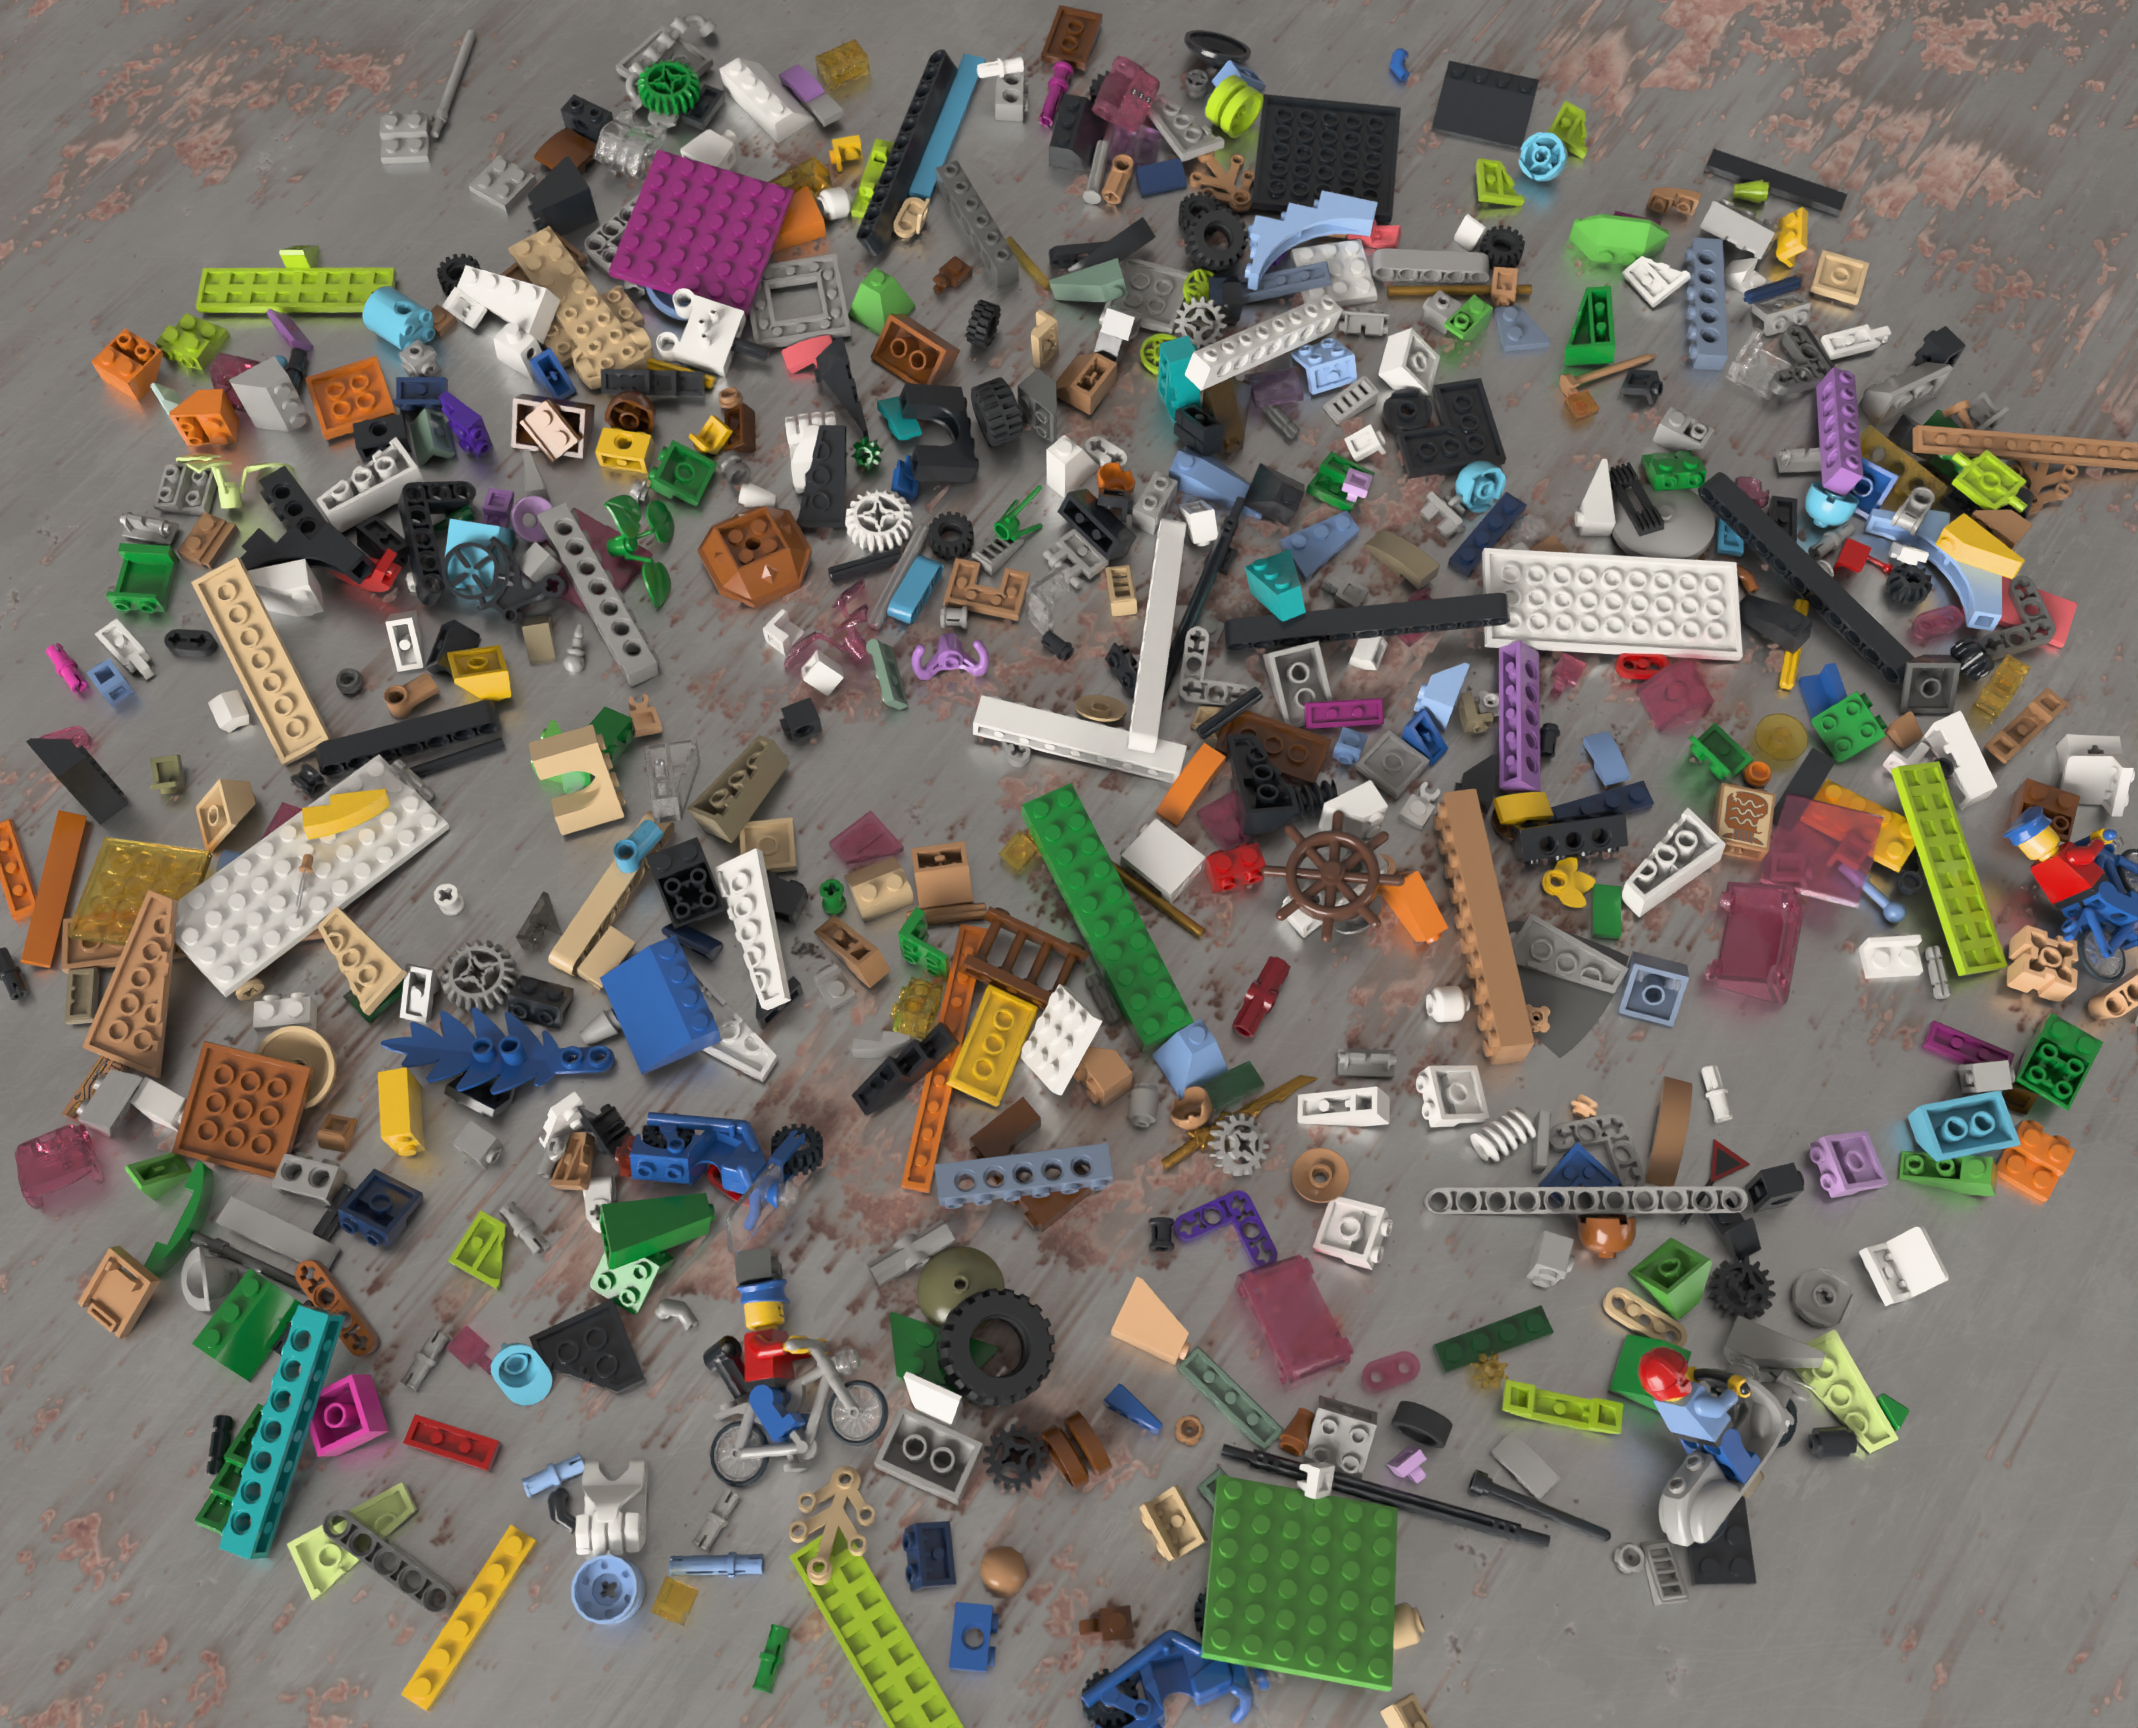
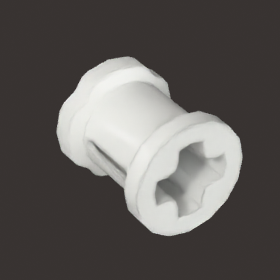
M450 883L442 884L435 889L434 900L445 915L456 916L462 912L465 902L463 897L458 894V889Z

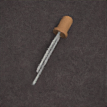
M311 854L303 856L302 864L298 870L303 874L296 901V906H298L296 919L299 917L307 873H313V856Z

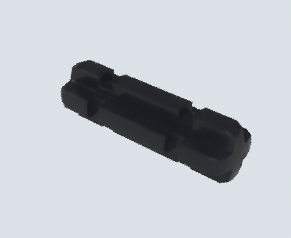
M216 1415L214 1417L213 1428H215V1432H212L208 1456L211 1457V1461H208L206 1473L210 1476H217L225 1464L224 1455L229 1449L231 1435L228 1433V1430H231L233 1421L229 1415Z

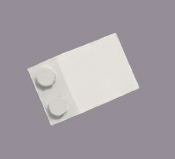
M305 559L248 571L267 611L297 617L312 616L315 613L324 612L321 586Z

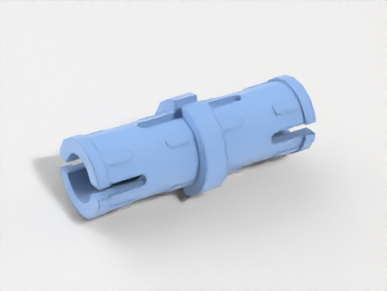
M580 1453L555 1465L552 1462L547 1465L546 1469L522 1478L527 1496L531 1497L553 1485L555 1487L561 1486L562 1481L583 1472L584 1462Z

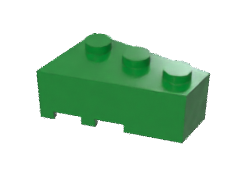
M1611 286L1586 287L1575 324L1572 327L1570 339L1565 348L1564 366L1614 363L1615 333Z
M605 706L589 725L593 724L597 735L602 733L606 745V750H602L603 754L609 753L614 768L626 746L631 743L634 737L633 722L631 717ZM584 771L564 773L563 792L570 794L580 791L590 785L595 776Z

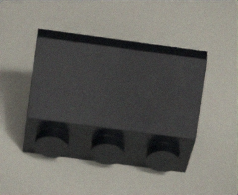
M1064 93L1049 144V166L1087 173L1091 172L1096 145L1099 140L1104 141L1109 117L1087 97Z

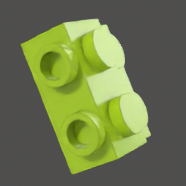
M185 313L175 327L171 325L166 327L155 344L162 350L164 358L168 360L174 359L188 368L194 367L204 371L230 334L226 328Z

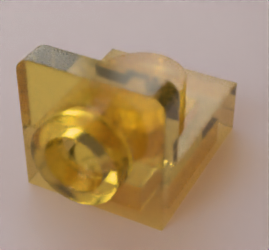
M1018 830L999 852V855L1017 872H1021L1037 852L1040 853L1030 832Z

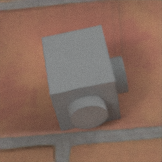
M1439 290L1433 297L1429 296L1423 304L1424 314L1422 320L1446 335L1449 330L1443 326L1444 323L1463 304Z
M536 542L518 560L520 570L536 584L549 574H557L563 567L556 560L559 556L548 545L543 549Z

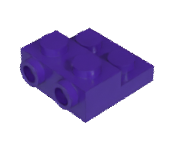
M445 390L439 396V399L443 406L441 409L449 420L448 426L458 436V444L461 449L468 454L471 452L480 458L493 446L482 417Z

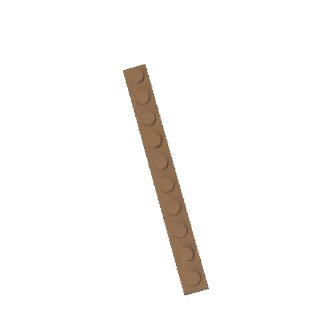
M1917 425L1913 428V453L1954 456L1960 450L1966 457H1979L1985 450H1988L1998 459L2138 470L2137 442Z

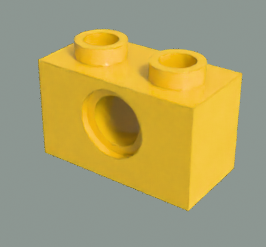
M603 427L595 453L600 466L648 474L655 446L652 435L644 432H630L620 428Z

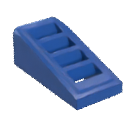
M1118 1384L1103 1400V1405L1106 1408L1158 1435L1162 1431L1163 1423L1122 1384Z

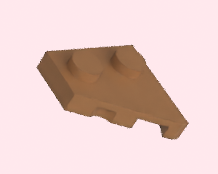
M587 1132L570 1133L566 1143L567 1150L558 1162L549 1184L550 1186L561 1190L589 1189L595 1136Z

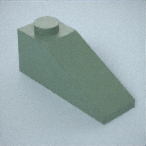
M1118 258L1049 280L1055 300L1108 302L1129 295Z

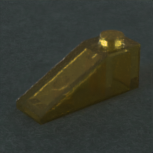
M814 156L768 181L769 183L793 189L794 194L801 188L808 186L814 199L819 197L822 190L833 188L829 170Z

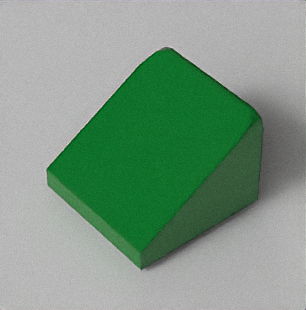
M1885 1393L1875 1397L1893 1430H1899L1910 1410Z

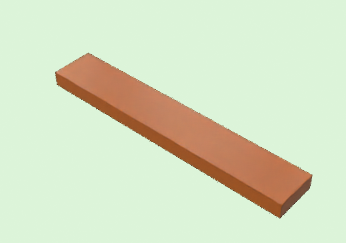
M58 810L20 963L50 968L87 816Z

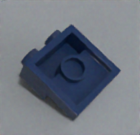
M374 1168L338 1209L340 1225L349 1234H354L357 1231L365 1235L367 1242L375 1247H379L382 1244L389 1248L406 1228V1219L422 1202L423 1193Z

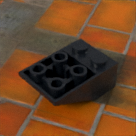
M698 837L646 856L675 930L727 910Z

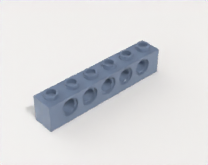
M1694 238L1691 246L1687 247L1685 252V262H1688L1686 271L1690 273L1689 286L1686 292V299L1690 300L1687 319L1691 320L1688 328V339H1691L1688 356L1689 359H1692V369L1722 371L1728 358L1723 239Z
M1108 1143L935 1164L939 1205L945 1206L947 1209L960 1208L963 1206V1203L974 1202L975 1205H986L994 1199L1002 1198L1008 1202L1021 1199V1196L1026 1195L1042 1198L1049 1196L1050 1192L1061 1191L1062 1194H1073L1081 1188L1089 1187L1091 1190L1097 1191L1106 1189L1108 1185L1113 1184ZM1079 1165H1085L1090 1171L1086 1175H1078L1074 1169ZM1049 1169H1057L1061 1175L1056 1179H1050L1045 1173ZM1022 1172H1027L1032 1176V1179L1023 1183L1018 1181L1016 1177ZM992 1176H999L1003 1179L999 1186H991L987 1181ZM968 1179L974 1182V1186L969 1190H963L959 1187L960 1182Z

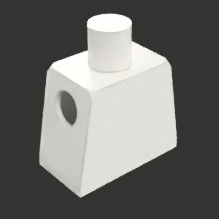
M729 129L722 135L712 130H706L680 149L681 155L685 158L730 170L737 159L733 144L737 137Z
M516 323L506 324L494 337L497 358L533 381L535 377L529 360L540 354L542 350L537 340L519 328Z

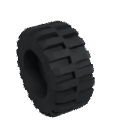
M992 1288L969 1296L946 1316L947 1320L941 1325L938 1333L941 1336L940 1341L937 1342L936 1352H940V1360H938L939 1369L944 1370L946 1374L944 1379L948 1385L952 1384L955 1387L956 1394L962 1397L965 1396L969 1399L970 1403L975 1405L983 1404L986 1407H997L1023 1400L1041 1386V1381L1046 1379L1051 1371L1048 1368L1049 1364L1054 1362L1055 1353L1051 1352V1345L1055 1344L1054 1335L1049 1334L1048 1327L1051 1326L1048 1318L1043 1319L1040 1314L1043 1310L1038 1304L1032 1305L1028 1302L1030 1299L1024 1294L1016 1295L1014 1290L1006 1288L1004 1290H997V1288ZM991 1319L1004 1321L1015 1330L1020 1339L1021 1358L1019 1364L1007 1375H987L972 1360L969 1349L970 1336L974 1329L984 1321Z

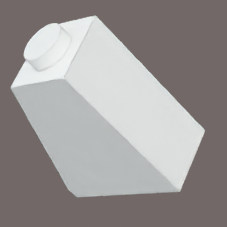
M1065 435L1047 449V485L1064 499L1068 492L1074 491L1099 469V465Z

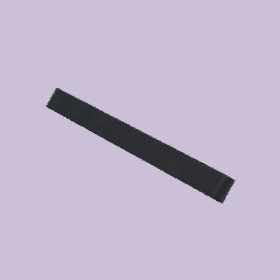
M944 49L934 52L927 62L857 231L856 238L870 256L881 254L888 244L894 229V220L906 200L958 69Z
M1718 472L1698 488V495L1702 501L1804 600H1807L1809 605L1888 682L1898 684L1904 679L1906 662L1913 659L1914 656L1727 475Z
M1490 593L1307 611L1284 622L1275 615L1227 620L1224 623L1225 643L1227 650L1242 651L1304 645L1316 641L1325 643L1380 636L1499 626L1510 622V611L1507 594Z

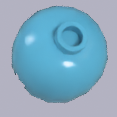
M1539 132L1530 136L1522 145L1519 165L1529 178L1540 182L1551 181L1558 177L1565 169L1568 161V152L1564 142L1555 134Z
M1474 461L1460 471L1456 479L1455 491L1457 495L1460 494L1463 497L1462 504L1474 513H1481L1492 507L1488 503L1492 502L1494 498L1498 500L1501 497L1505 488L1506 476L1493 463Z
M1813 482L1805 497V509L1808 515L1814 519L1813 523L1823 528H1827L1828 525L1837 526L1848 521L1856 511L1859 500L1848 492L1845 496L1823 488L1822 482Z

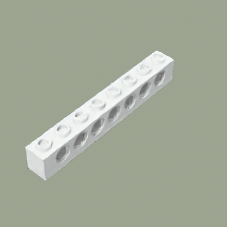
M1328 295L1321 296L1193 352L1185 376L1202 391L1333 332L1343 309Z

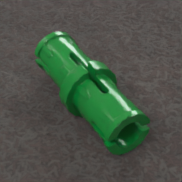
M771 1624L764 1652H760L759 1655L761 1662L752 1688L772 1693L779 1665H783L784 1662L782 1655L791 1629Z

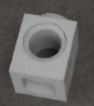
M471 1120L452 1143L460 1153L484 1169H487L490 1164L498 1160L503 1148L497 1137Z

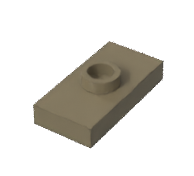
M97 967L68 970L64 1019L66 1024L73 1025L93 1022L98 1009L100 970Z

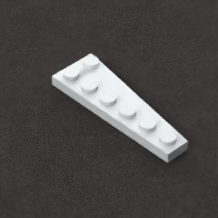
M755 848L712 869L721 896L726 899L729 908L727 910L729 918L733 920L736 927V938L738 942H741L745 952L743 957L747 968L750 970V977L761 1008L770 1010L791 1001L763 851Z

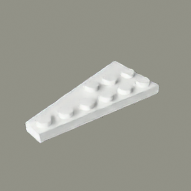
M690 965L719 1029L721 1042L702 1051L764 1082L778 1060L776 1054L746 1025L743 1019L732 1010L706 979Z

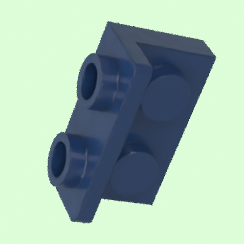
M950 1521L915 1523L905 1528L902 1544L903 1549L907 1553L908 1565L906 1566L905 1575L907 1582L910 1583V1590L918 1591L923 1588L956 1585Z

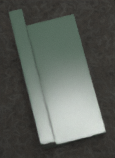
M425 408L410 424L418 465L421 466L432 455L451 459L456 454L447 416L444 413Z

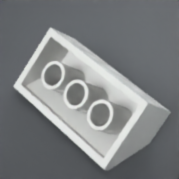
M736 58L720 68L723 89L777 143L814 121V117L760 63Z

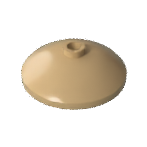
M287 1026L270 1033L258 1046L256 1054L315 1068L303 1110L318 1104L329 1093L336 1077V1058L330 1043L319 1032L304 1026Z

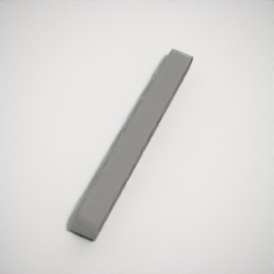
M1735 1186L1439 1187L1429 1190L1424 1197L1425 1207L1434 1214L1737 1213L1744 1210L1748 1204V1197L1745 1191ZM1436 1192L1441 1193L1446 1200L1444 1207L1441 1209H1436L1431 1204V1197ZM1465 1192L1472 1194L1475 1200L1473 1207L1470 1209H1465L1460 1204V1197ZM1494 1192L1501 1194L1504 1200L1502 1207L1499 1209L1493 1208L1489 1202V1198ZM1523 1192L1530 1194L1533 1199L1532 1205L1528 1209L1521 1207L1518 1201L1519 1196ZM1552 1192L1558 1193L1562 1199V1203L1557 1209L1552 1208L1548 1203V1197ZM1582 1192H1586L1591 1198V1204L1586 1209L1580 1207L1577 1201L1579 1194ZM1611 1192H1615L1620 1197V1204L1615 1209L1611 1208L1607 1203V1196ZM1640 1192L1646 1193L1650 1201L1646 1208H1641L1637 1204L1636 1199ZM1670 1192H1674L1679 1199L1678 1205L1675 1208L1669 1207L1666 1202V1196ZM1699 1192L1705 1193L1708 1197V1204L1704 1208L1699 1207L1696 1203V1196ZM1729 1192H1733L1738 1199L1736 1206L1733 1208L1729 1207L1725 1201L1726 1195Z

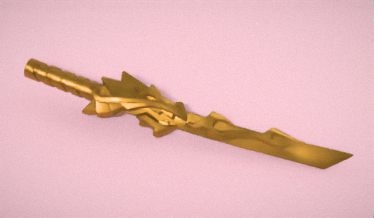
M1299 1075L1234 1113L1221 1111L1220 1117L1214 1119L1213 1126L1209 1128L1203 1126V1128L1199 1127L1188 1131L1186 1135L1192 1139L1177 1148L1176 1151L1170 1153L1169 1156L1167 1155L1161 1159V1164L1167 1170L1182 1158L1195 1151V1149L1201 1147V1150L1209 1147L1208 1142L1214 1141L1215 1138L1210 1134V1131L1218 1130L1216 1122L1225 1121L1226 1115L1242 1113L1244 1116H1253L1255 1118L1267 1105L1274 1101L1283 1102L1291 1093L1317 1080V1078Z

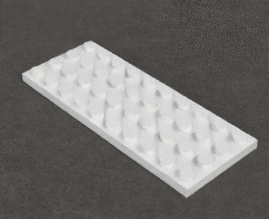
M1484 548L1482 552L1483 594H1507L1510 611L1509 623L1484 627L1485 647L1501 648L1521 640L1535 650L1604 654H1663L1666 657L1739 661L1743 657L1736 562Z
M377 755L307 807L330 805V795L386 788L391 804L386 810L356 827L314 839L307 838L303 828L302 811H300L178 900L174 943L225 997L229 996L318 928L317 926L336 906L344 909L449 829L448 823L416 791L405 785L399 779L400 776L395 775L390 770V765L380 755ZM311 854L313 856V873H307L299 917L296 919L298 912L296 901L303 874L298 870L302 864L303 856Z

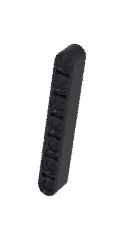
M483 700L319 743L315 747L319 771L325 776L338 775L361 768L377 755H380L387 762L498 732L501 729V723L496 703L491 700Z

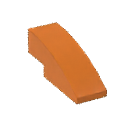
M1204 742L1173 783L1157 808L1156 814L1177 828L1208 791L1210 783L1224 768L1226 757Z

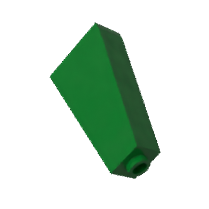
M697 1193L601 1204L599 1226L608 1269L619 1268L708 1234L710 1222L715 1220V1210L713 1204L708 1203L707 1194Z

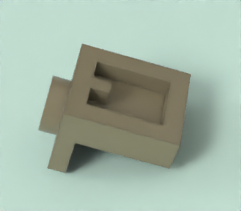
M1461 693L1457 709L1464 732L1482 733L1488 730L1494 719L1493 712L1480 714L1479 704L1473 700L1472 693Z

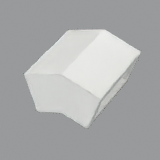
M1381 636L1358 639L1348 664L1364 670H1378L1388 643Z
M237 689L221 693L208 702L220 729L230 733L237 727L249 724L248 711Z

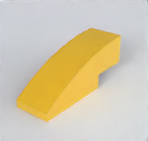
M385 788L330 795V805L302 808L303 828L307 838L314 839L340 833L372 819L391 806L387 790Z

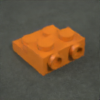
M2022 1120L2014 1126L2021 1145L2002 1149L1995 1163L1998 1170L1997 1176L2044 1203L2049 1199L2059 1177L2065 1173L2076 1150L2069 1146L2070 1142L2066 1138L2059 1135L2052 1137L2043 1132L2044 1128L2040 1123L2033 1120H2028L2027 1122Z

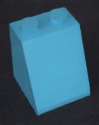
M450 519L445 556L453 547L466 542L478 543L488 547L491 543L489 540L493 536L501 540L512 550L516 534L513 529ZM467 547L460 550L470 563V569L463 566L456 554L453 555L448 565L450 582L464 572L470 575L463 582L455 586L456 588L466 589V585L470 584L476 585L475 591H481L473 580L472 574H477L487 588L490 587L495 576L493 561L480 570H474L473 568L475 564L488 556L484 550L477 547ZM495 547L492 552L499 560L501 573L505 574L504 558L498 548ZM500 580V581H499V584H498V586L496 587V589H500V588H501V584H502V581H503V580Z

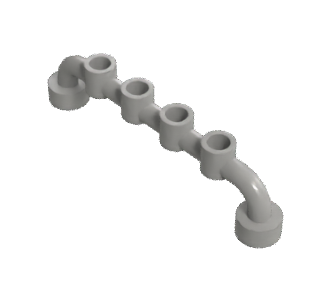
M692 13L682 19L679 15L670 24L673 28L671 32L663 31L656 38L659 44L656 47L650 45L642 53L645 59L642 62L637 59L630 65L628 69L631 74L626 80L625 88L631 99L629 104L635 111L643 105L639 94L635 90V83L640 79V73L645 71V67H651L652 62L655 63L692 23H697L700 26L698 32L703 37H706L717 26L711 18L706 20L703 16Z

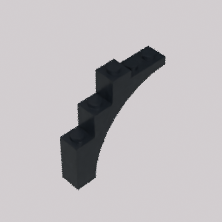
M329 522L312 539L293 525L277 542L258 528L241 546L247 551L240 558L247 571L305 559L310 568L336 571L348 576L360 585L377 567L374 562Z

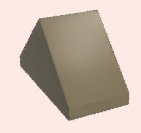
M547 614L525 618L522 630L530 664L556 661L552 615Z

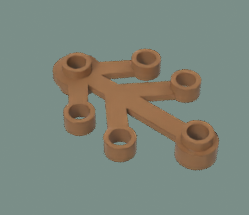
M1215 151L1198 156L1199 161L1207 163L1216 177L1203 175L1201 172L1196 171L1190 175V185L1194 188L1207 185L1225 189L1228 194L1216 192L1213 188H1205L1202 190V196L1209 193L1211 195L1210 198L1215 196L1216 201L1229 204L1231 209L1236 212L1248 211L1251 208L1252 202L1249 190L1254 184L1255 172L1251 170L1244 171L1241 188L1237 189L1234 185L1239 170L1244 166V157L1240 154L1232 155L1230 158V168L1228 174H1226L1214 157Z
M2014 460L2018 465L2012 464L2009 466L2020 476L2024 473L2031 484L2029 490L2034 494V499L2027 516L2038 513L2045 503L2054 500H2065L2071 493V487L2066 483H2059L2053 491L2039 494L2042 487L2062 481H2072L2078 474L2077 467L2072 464H2066L2061 471L2046 475L2050 463L2039 462L2036 471L2029 461Z

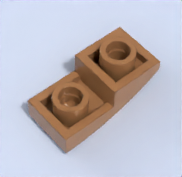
M1653 188L1646 208L1666 215L1669 214L1670 209H1674L1693 216L1702 194L1680 188Z

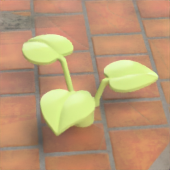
M189 454L176 458L179 464L187 463L189 468L198 473L209 467L212 468L218 485L221 508L242 507L240 493H245L246 479L251 472L266 467H283L285 465L288 470L295 473V469L292 466L280 462L253 464L244 468L240 487H237L236 482H224L219 465H232V461L213 459L221 458V455Z

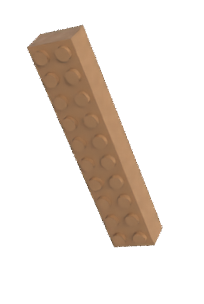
M1476 789L1444 792L1441 802L1437 804V813L1433 815V824L1435 830H1439L1441 838L1438 841L1439 851L1441 855L1444 854L1446 863H1444V874L1446 879H1450L1451 888L1449 889L1450 901L1456 905L1455 924L1457 929L1461 928L1462 932L1460 939L1461 951L1467 955L1468 959L1466 974L1468 979H1472L1474 988H1472L1471 995L1473 1004L1478 1005L1479 1014L1477 1015L1478 1028L1484 1032L1485 1036L1483 1051L1485 1056L1489 1057L1491 1066L1524 1062L1535 1042Z

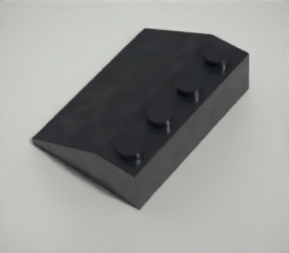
M1449 60L1431 131L1521 151L1539 79Z

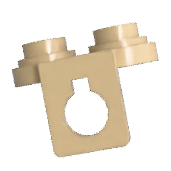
M916 197L906 199L894 220V232L901 238L912 237L915 233L919 234L928 218L931 199L927 198L925 202Z

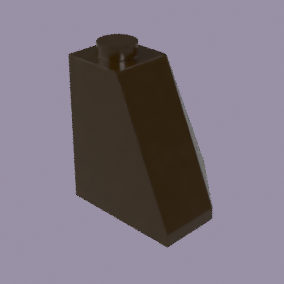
M1235 376L1203 391V411L1224 425V435L1221 437L1223 445L1222 450L1218 452L1219 455L1235 453L1243 449L1252 385L1251 382L1245 379L1243 381L1237 380Z

